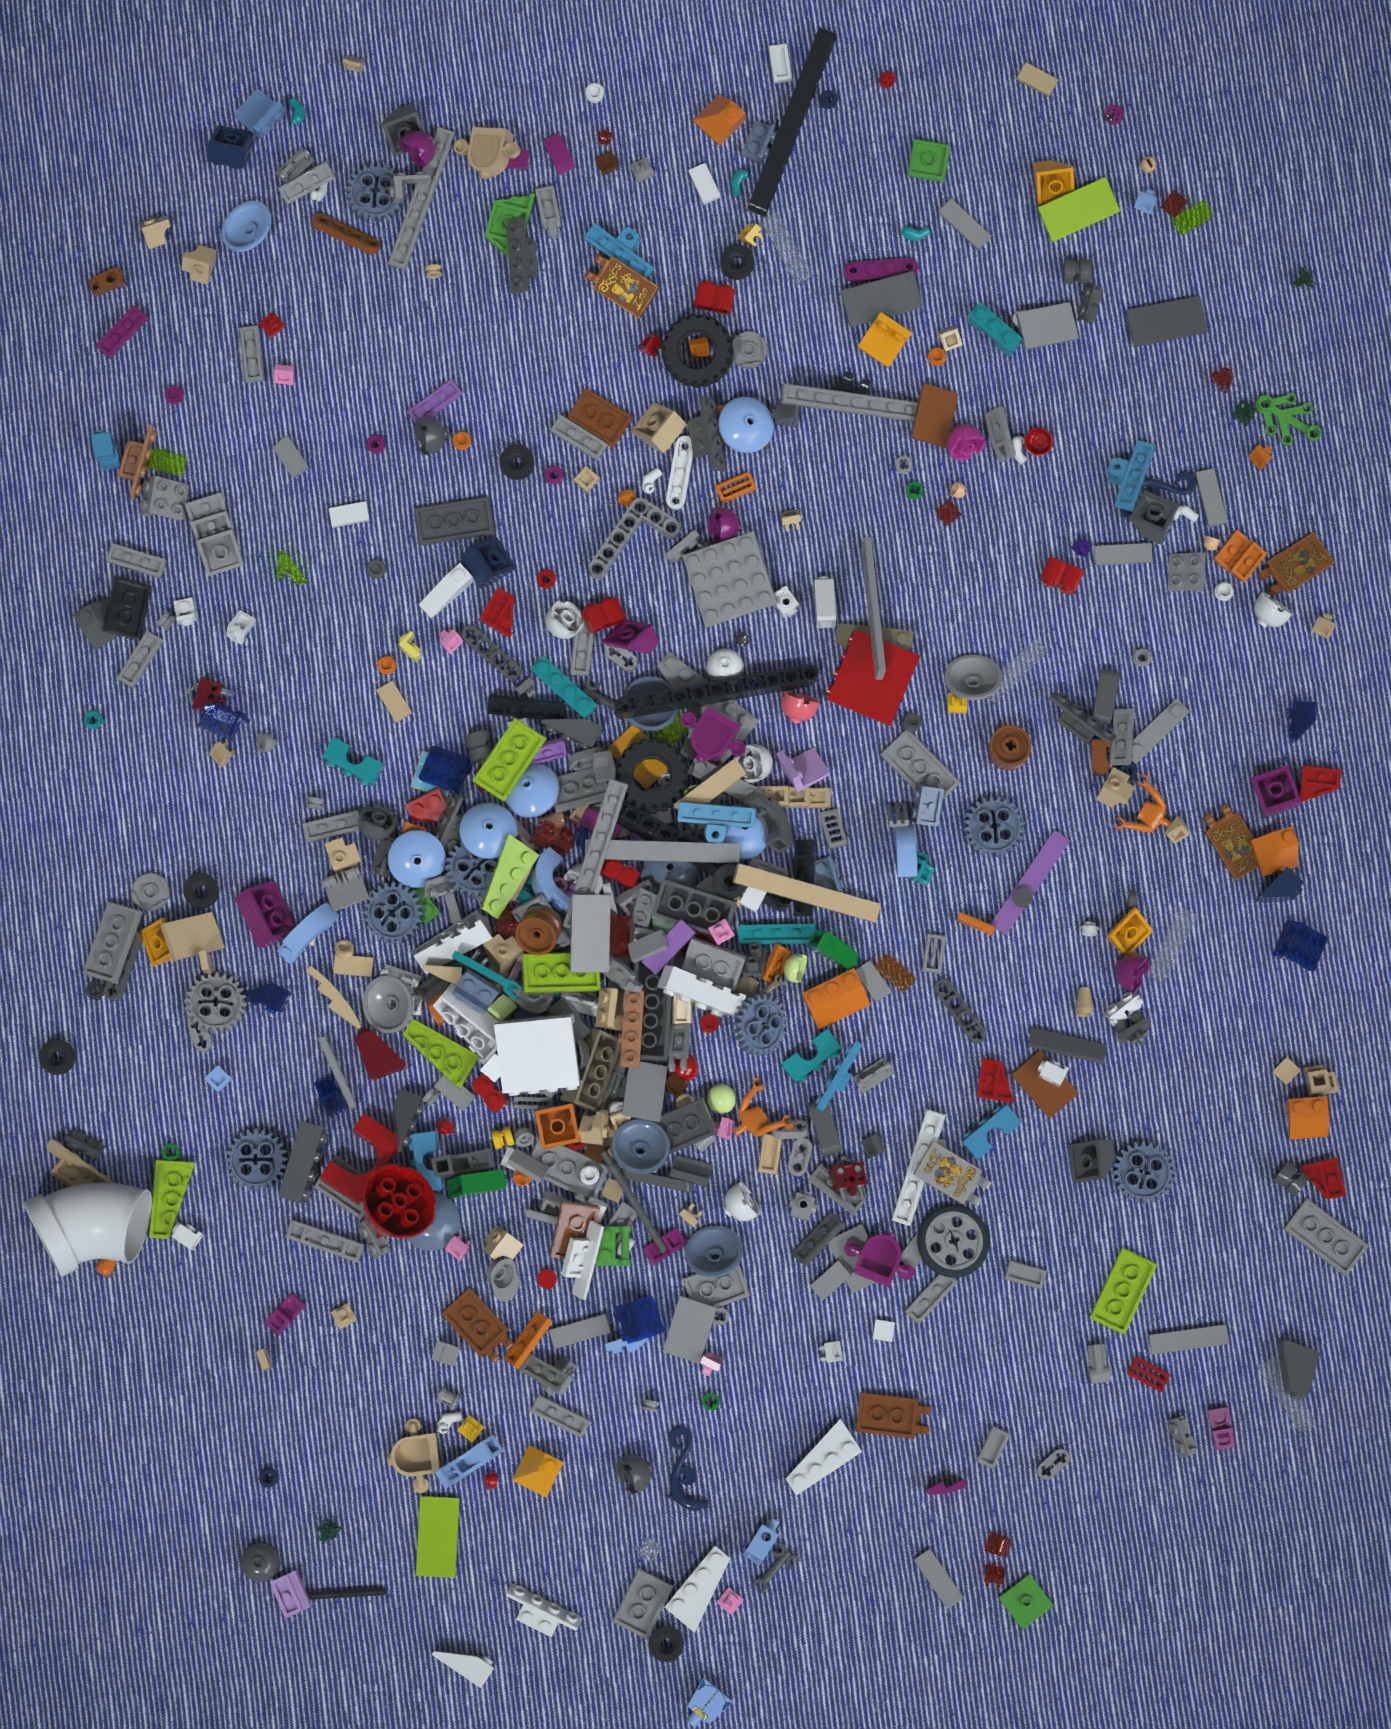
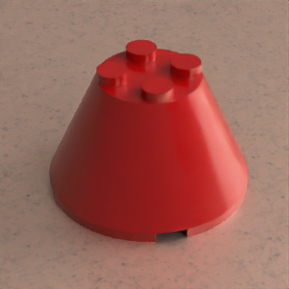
M389 1164L376 1169L367 1178L362 1191L363 1217L368 1227L377 1236L412 1238L423 1233L431 1225L435 1218L436 1198L431 1185L419 1172L410 1167L405 1168L398 1166V1164Z

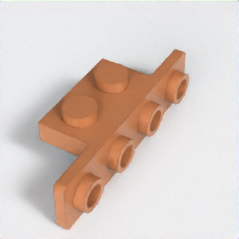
M149 424L144 444L130 440L127 441L119 469V478L133 481L130 492L132 500H136L137 495L140 496L142 485L140 483L147 473L145 465L152 455L150 447L157 437V431H155L154 425Z
M625 990L624 1013L620 1014V1026H623L622 1033H619L618 1045H621V1067H640L644 991L642 990L640 992Z

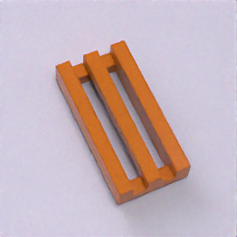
M748 471L715 485V490L721 503L724 504L757 490V487ZM748 477L749 480L721 492V488ZM751 484V486L748 487V488H745V489H743V490H741V491H738V492H736V493H734V494H731V495H729V496H727V497H724V495H726V494H728V493H731V492H733V491H735V490H738V489H740V488H742V487H745V486Z
M960 912L958 916V922L987 935H993L995 926L963 912Z
M775 943L765 964L763 977L759 978L767 983H771L775 980V976L780 974L777 978V982H779L784 971L785 961L791 956L792 951Z

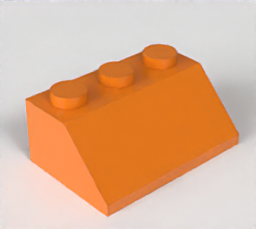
M854 968L802 993V998L818 1030L871 1005Z

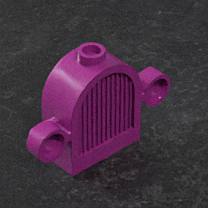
M708 706L698 722L695 715L691 712H686L681 716L682 726L694 729L691 735V744L695 752L694 758L704 763L705 760H718L726 754L728 749L731 750L732 755L735 757H741L745 754V744L742 741H734L741 729L740 725Z
M888 1231L871 1237L865 1243L863 1249L855 1241H849L844 1246V1252L847 1256H859L853 1271L854 1274L888 1288L896 1272H898L900 1278L907 1280L913 1276L914 1269L910 1264H899L901 1248L894 1239L896 1235Z

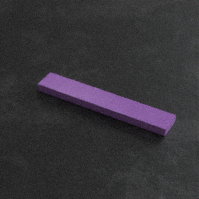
M1053 831L990 925L995 926V929L1007 935L1024 910V908L1015 905L1013 901L1015 891L1019 888H1027L1033 896L1069 844V839L1057 831Z

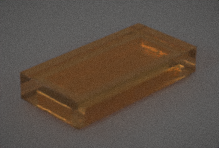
M889 954L875 967L902 993L916 981V978Z

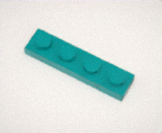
M544 656L530 668L538 678L582 718L587 719L598 707L590 697Z
M815 924L738 925V945H749L751 943H760L761 945L775 943L808 944L815 932Z

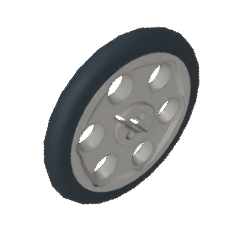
M945 1205L932 1210L919 1227L917 1234L919 1253L924 1263L939 1275L950 1278L967 1276L975 1272L983 1264L989 1251L990 1238L983 1220L975 1212L961 1205ZM953 1217L961 1219L962 1224L960 1227L952 1225L951 1220ZM936 1223L943 1225V1233L937 1234L934 1231L933 1227ZM971 1229L976 1232L975 1240L967 1238L966 1232ZM951 1236H953L954 1239H958L956 1246H954V1244L949 1243V1240H951ZM933 1242L939 1243L941 1247L938 1253H934L930 1248ZM968 1248L973 1251L972 1259L964 1257L963 1251ZM947 1255L955 1257L954 1265L950 1266L946 1263L945 1258Z

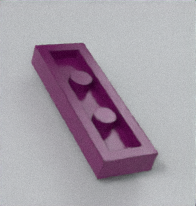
M133 305L95 346L111 359L146 323L148 317Z

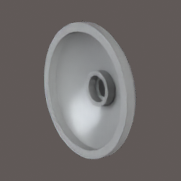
M965 655L956 658L947 666L945 671V684L954 695L966 700L988 698L997 692L1002 683V673L999 666L993 660L981 655Z
M391 975L380 976L371 981L363 996V1011L369 1024L382 1033H395L405 1028L410 1022L414 1010V1001L406 983L398 977Z

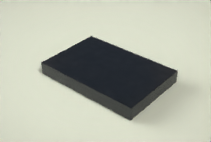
M114 576L102 631L140 641L152 586L120 576Z

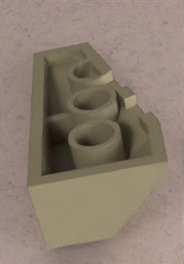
M838 623L835 643L848 649L850 646L848 639L851 632L855 633L857 629L870 635V627ZM881 627L882 640L911 651L914 632Z

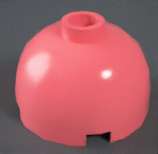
M789 690L783 691L781 709L786 716L790 717L789 721L800 723L801 720L807 721L816 714L820 701H817V698L803 693L792 695L793 691Z

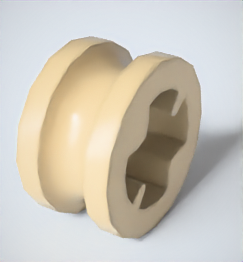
M432 264L426 266V278L441 277V265Z

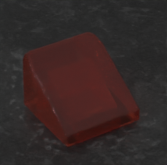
M1173 190L1160 208L1175 219L1185 208L1188 200Z
M990 1532L984 1551L1007 1558L1012 1539Z

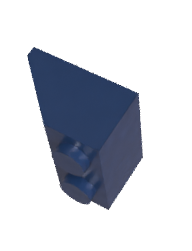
M218 125L208 142L207 162H212L215 165L231 166L234 169H244L249 158L254 133Z
M497 537L472 545L460 556L479 588L491 585L517 569Z
M1286 867L1256 901L1259 903L1286 902L1289 898L1294 900L1303 890L1301 886L1304 882Z

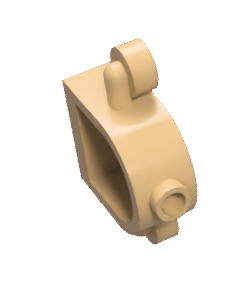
M472 127L470 143L464 139H459L454 144L455 152L461 156L467 154L469 164L479 172V177L482 179H490V177L502 173L508 165L509 158L514 159L521 152L519 145L512 142L514 135L503 128Z
M409 1419L405 1424V1429L410 1433V1437L400 1439L393 1446L391 1454H387L388 1466L393 1465L394 1469L404 1476H416L413 1488L418 1493H424L429 1489V1482L424 1478V1475L433 1474L441 1468L436 1433L418 1435L421 1430L420 1421Z

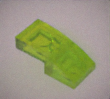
M1203 200L1191 209L1185 210L1173 218L1172 222L1181 236L1213 218L1214 215Z

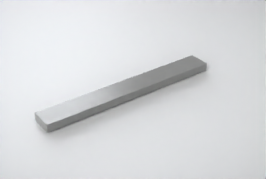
M441 127L436 129L434 140L432 141L435 146L434 157L421 171L425 175H430L431 179L427 183L416 184L388 261L390 266L407 270L456 135L453 131Z
M783 383L781 388V403L911 422H914L918 402L786 383Z
M864 537L861 545L874 672L876 680H883L886 667L871 537Z
M609 779L573 894H594L628 784ZM571 901L563 923V927L570 929Z
M585 839V854H586V851H587V848H588L590 839ZM610 840L605 859L739 863L740 844Z

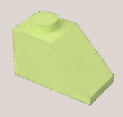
M503 994L489 1006L487 1011L498 1021H506L518 1010V1006H516L517 1001L509 995L506 997Z

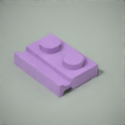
M297 1570L270 1582L285 1619L312 1607Z

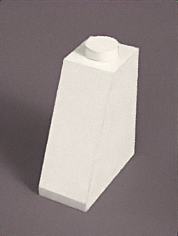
M825 576L818 577V580H814L816 628H835L834 579H829V577Z

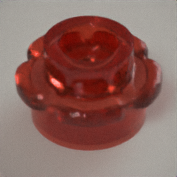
M608 128L606 130L600 129L598 143L606 147L612 141V132H609Z

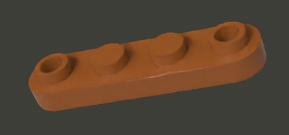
M313 214L311 225L314 229L323 231L335 239H340L349 246L359 248L366 254L373 255L379 252L381 246L379 240L325 214Z

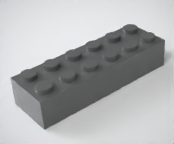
M675 956L666 965L674 966ZM641 960L635 963L634 969L635 979L643 985L641 990L644 991L640 1061L668 1063L672 996L664 994L663 989L657 987L664 967L655 975Z

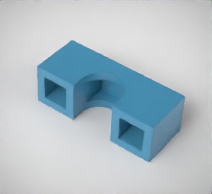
M101 430L91 435L94 457L97 462L100 461L102 470L120 468L119 448L111 433Z
M1000 1105L992 1112L994 1114L989 1120L987 1118L983 1119L977 1124L980 1128L975 1132L970 1130L963 1136L964 1141L962 1145L976 1161L992 1148L986 1138L989 1130L999 1129L1007 1136L1022 1123L1008 1105L1004 1108Z
M436 1132L411 1134L412 1139L409 1140L410 1151H414V1158L411 1159L412 1169L425 1177L433 1191L443 1190L442 1178H435L433 1170H428L424 1165L425 1157L428 1154L438 1152Z

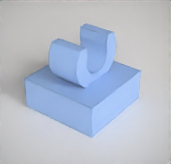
M1147 189L1146 193L1140 191L1134 208L1151 214L1157 201V197L1153 196L1154 191L1151 189Z
M219 1065L204 1078L218 1093L232 1080Z

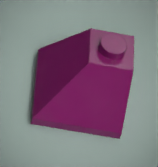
M627 619L601 641L604 645L645 654L652 652L659 644L652 624Z

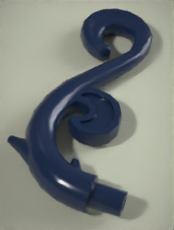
M1184 471L1177 475L1174 483L1178 486L1181 480H1186L1189 484V487L1181 490L1152 478H1145L1142 487H1150L1152 489L1151 493L1160 496V489L1179 495H1188L1195 490L1197 481L1192 473ZM1122 509L1124 517L1131 516L1129 510Z
M676 1427L669 1433V1443L675 1449H681L682 1446L678 1445L676 1439L678 1436L684 1435L687 1439V1444L673 1466L670 1475V1491L672 1494L667 1495V1497L684 1509L699 1511V1509L708 1508V1500L698 1501V1499H693L690 1494L686 1497L679 1487V1477L681 1474H684L686 1477L684 1480H681L686 1486L692 1485L696 1480L695 1471L691 1467L683 1466L692 1446V1434L685 1427Z

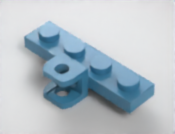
M594 223L584 236L587 242L608 258L616 257L646 278L653 272L654 267L634 253L641 243V238L630 227H626L617 238H614Z
M1137 440L1130 462L1120 458H1113L1108 468V480L1113 484L1121 485L1115 501V507L1134 511L1156 449L1155 444Z
M679 802L677 821L705 824V839L708 842L722 843L725 838L726 826L754 828L756 808ZM717 831V835L713 837L712 832Z
M857 1041L854 1045L850 1043L845 1051L847 1057L844 1062L840 1060L837 1066L835 1065L825 1082V1087L828 1089L824 1095L820 1093L815 1102L818 1105L816 1110L819 1112H824L837 1089L840 1092H843L852 1077L847 1071L862 1048L861 1043Z

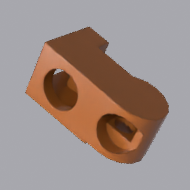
M117 266L88 280L92 294L95 297L104 295L119 287L124 288L128 286L122 270Z
M1093 739L1090 742L1092 772L1094 775L1101 777L1107 774L1110 767L1106 757V750L1111 748V744H1107L1102 739Z

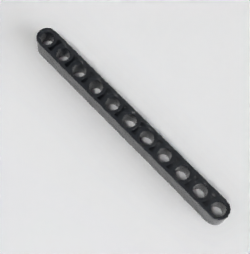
M819 27L750 199L747 211L763 217L766 216L830 56L837 33Z
M812 664L624 696L616 700L614 715L618 719H629L810 687L816 682L818 669ZM811 673L813 678H807L804 674ZM792 676L795 681H788L786 677ZM773 679L776 681V684L771 685L767 680ZM754 682L758 687L752 688L749 686V683ZM737 686L739 691H733L730 687ZM718 689L721 693L716 695L711 690ZM698 692L702 697L696 698L693 696V693ZM681 696L684 700L677 701L674 697ZM662 699L665 703L657 704L655 700ZM643 702L646 704V707L640 708L637 706V703ZM623 705L627 707V710L621 711L618 707Z
M623 800L616 824L648 841L701 843ZM626 815H631L634 820H629ZM643 824L649 825L651 829H646ZM660 834H666L668 838H662ZM688 862L712 876L720 866L727 864L718 863L719 866H714L711 862ZM733 876L725 877V883L731 886L735 884L732 883ZM771 893L766 894L762 900V903L780 912L785 911L792 902V899ZM779 898L785 899L786 903L780 902Z

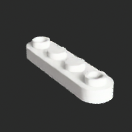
M689 436L679 437L675 445L666 496L667 506L672 510L681 509L686 500L693 459V450ZM687 444L689 447L688 449H683L682 445ZM677 498L679 503L674 504L672 500Z

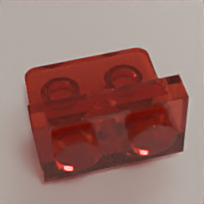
M539 820L530 843L545 849L551 847L556 853L566 856L569 848H574L575 837L568 828L562 827L561 829L550 821L544 820L543 822Z
M612 914L609 953L615 957L629 956L630 918L619 914Z

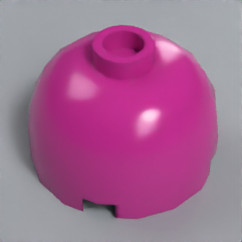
M960 424L955 426L948 434L946 445L950 456L954 460H966L972 458L970 454L975 452L979 454L983 450L985 440L980 430L975 426Z

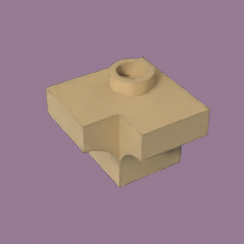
M167 215L160 218L158 216L148 218L140 222L149 249L167 243L164 233L171 226Z
M198 245L195 251L184 252L182 256V271L190 273V280L208 285L212 270L216 264L217 250Z
M1113 767L1096 800L1111 808L1117 803L1127 804L1135 789L1134 786L1127 783L1130 776Z
M343 837L324 844L335 873L351 869L354 865L361 862L355 843L346 846Z
M498 934L491 940L483 943V948L488 955V962L499 975L514 967L516 960L524 953V950L518 945L513 936L504 941Z
M1323 1065L1305 1067L1303 1069L1309 1097L1338 1093L1339 1089L1335 1072H1327V1069L1324 1070Z
M600 1110L594 1116L582 1117L578 1130L581 1143L604 1145L605 1138H608L610 1133L608 1110Z
M496 1225L485 1239L488 1244L482 1251L494 1260L500 1256H506L513 1260L523 1247V1244Z

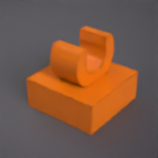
M701 335L698 339L690 338L688 342L692 359L710 355L707 337Z
M1259 444L1249 454L1248 458L1259 470H1262L1272 459L1269 454L1273 450L1269 445L1263 449Z

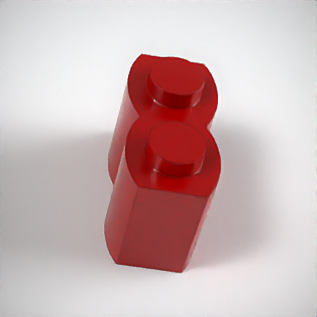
M706 280L698 282L694 308L730 315L735 289H732V286L727 284L716 286L713 285V282Z
M1049 557L1040 581L1046 587L1053 588L1055 586L1060 588V592L1071 595V593H1076L1084 570Z
M611 597L602 599L599 604L595 605L593 602L584 606V610L580 614L590 634L618 625L626 619L618 598L611 599Z
M604 859L600 872L604 878L610 881H618L621 886L627 889L637 885L640 873L635 868L623 866L618 860Z
M485 1074L479 1075L471 1082L474 1091L484 1098L486 1106L493 1112H500L510 1104L507 1094L503 1093L498 1088L497 1083L491 1081Z

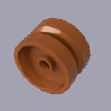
M1005 725L998 728L992 735L988 746V755L991 762L997 768L1005 771H1013L1022 767L1027 762L1031 752V739L1028 733L1018 726ZM1007 746H1011L1013 748L1012 751H1009Z
M537 905L530 907L523 914L515 930V938L518 945L532 955L547 954L554 948L563 930L562 920L553 909L547 906Z

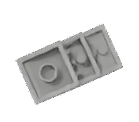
M221 492L185 503L207 576L243 566L244 563Z

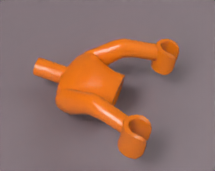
M1144 774L1140 775L1146 782L1142 784L1137 781V785L1144 787L1156 803L1145 802L1137 816V819L1143 824L1127 822L1118 817L1116 819L1122 825L1118 827L1113 824V828L1116 830L1128 828L1152 833L1160 824L1169 828L1172 822L1164 818L1167 806L1163 798L1148 782V777Z
M760 1078L753 1080L752 1088L741 1102L738 1117L742 1124L733 1130L736 1136L745 1130L758 1137L783 1126L786 1129L794 1127V1121L790 1124L785 1123L790 1119L789 1115L784 1116L780 1121L767 1124L769 1119L758 1105L748 1109L757 1091H762L765 1087L764 1084L756 1086Z

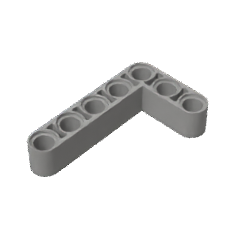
M636 498L590 562V576L595 580L605 577L642 522L668 539H675L679 536V522L647 500ZM637 505H644L645 510L638 512L635 510V507ZM653 515H659L661 517V520L658 522H653L651 520V517ZM627 520H632L635 522V524L632 527H626L624 525V523ZM674 525L677 529L675 532L670 533L666 528ZM621 535L624 537V540L617 543L614 541V537ZM605 551H612L613 556L606 558L603 556V553ZM595 566L603 568L601 573H594L592 570Z

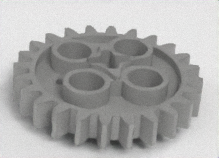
M216 972L215 977H212L211 973H208V978L201 975L200 982L195 979V986L189 985L191 992L185 993V996L190 999L184 1000V1004L189 1005L184 1009L186 1012H190L187 1018H194L191 1024L198 1023V1030L205 1027V1033L212 1029L213 1035H215L218 1029L223 1034V1028L230 1031V1025L237 1027L236 1020L242 1021V1017L239 1014L245 1015L246 1011L242 1008L247 1007V1003L242 1002L246 999V995H241L244 988H237L239 981L233 984V977L227 980L226 973L221 978L218 972ZM209 990L212 994L209 997H204L201 992ZM222 991H228L230 992L231 996L229 998H223L220 995V993ZM214 1000H217V1007L213 1004ZM206 1008L211 1013L208 1016H203L200 1010ZM225 1009L229 1011L230 1015L223 1017L219 1012Z

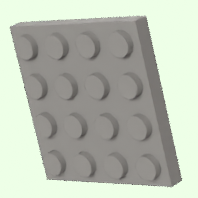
M755 531L682 555L706 628L778 604Z

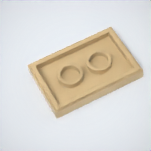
M212 912L160 925L173 961L197 956L199 951L206 950L210 953L225 948Z

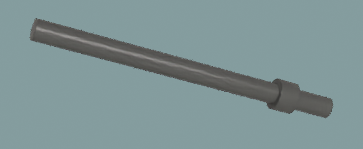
M605 1150L601 1153V1156L608 1166L607 1170L615 1177L661 1253L668 1250L619 1171L621 1168L617 1162L613 1161L608 1151Z

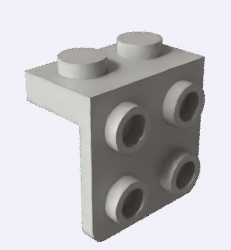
M159 476L147 478L142 487L144 494L139 505L141 509L140 515L145 517L158 515L177 521L183 520L189 486L185 483Z

